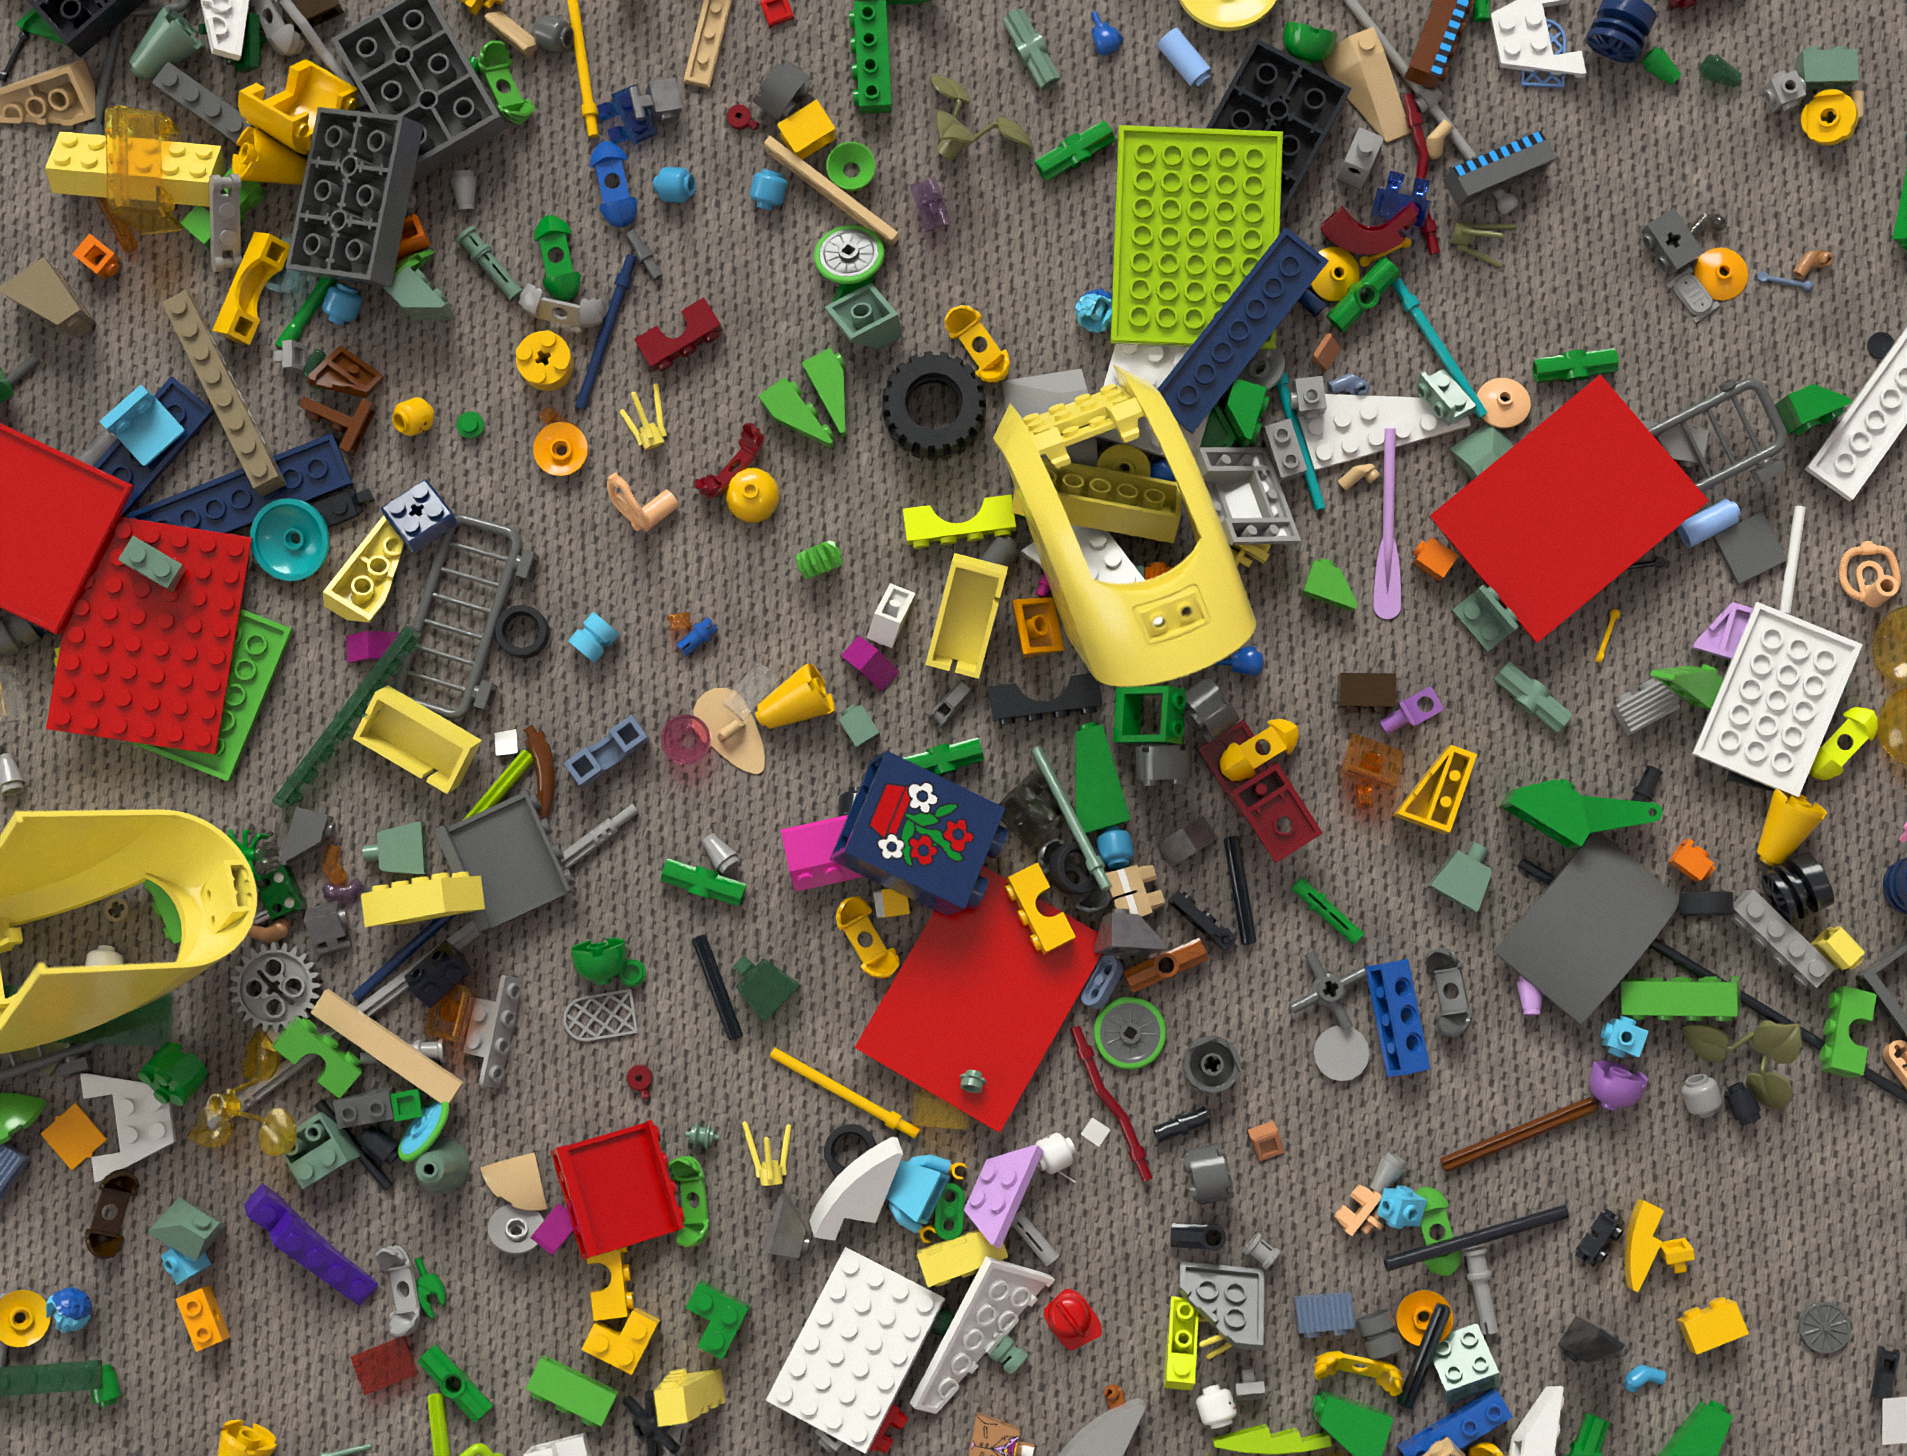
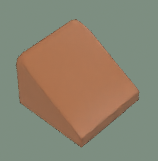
M1331 334L1325 335L1310 359L1312 363L1325 371H1328L1341 351Z
M1274 1121L1247 1130L1258 1162L1285 1153Z

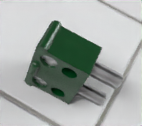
M280 864L278 869L261 876L259 881L255 880L257 894L260 893L267 909L255 915V924L262 923L268 919L277 920L297 911H305L307 909V904L290 866Z

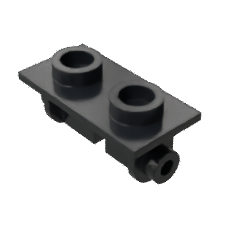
M1608 1209L1604 1213L1601 1212L1591 1226V1229L1599 1234L1597 1238L1587 1233L1576 1248L1578 1251L1575 1255L1583 1261L1587 1257L1590 1258L1588 1264L1592 1268L1597 1263L1601 1265L1609 1254L1607 1247L1612 1240L1618 1241L1625 1230V1227H1623L1625 1222L1622 1217L1619 1216L1615 1221L1616 1214Z

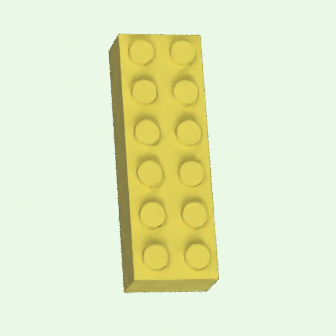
M72 132L59 133L45 167L52 193L210 207L209 176L220 175L223 177L226 173L221 146Z
M1041 457L1070 524L1174 543L1181 518L1182 503L1177 482L1076 463L1056 468L1049 458ZM1014 487L1011 513L1025 516Z

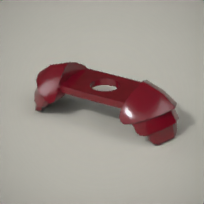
M745 423L743 425L741 439L738 440L741 449L717 476L709 474L707 477L694 481L695 488L699 490L701 495H705L707 499L719 497L726 493L731 479L737 473L745 470L756 457H759L765 437L753 423ZM741 462L739 468L731 472L734 465Z

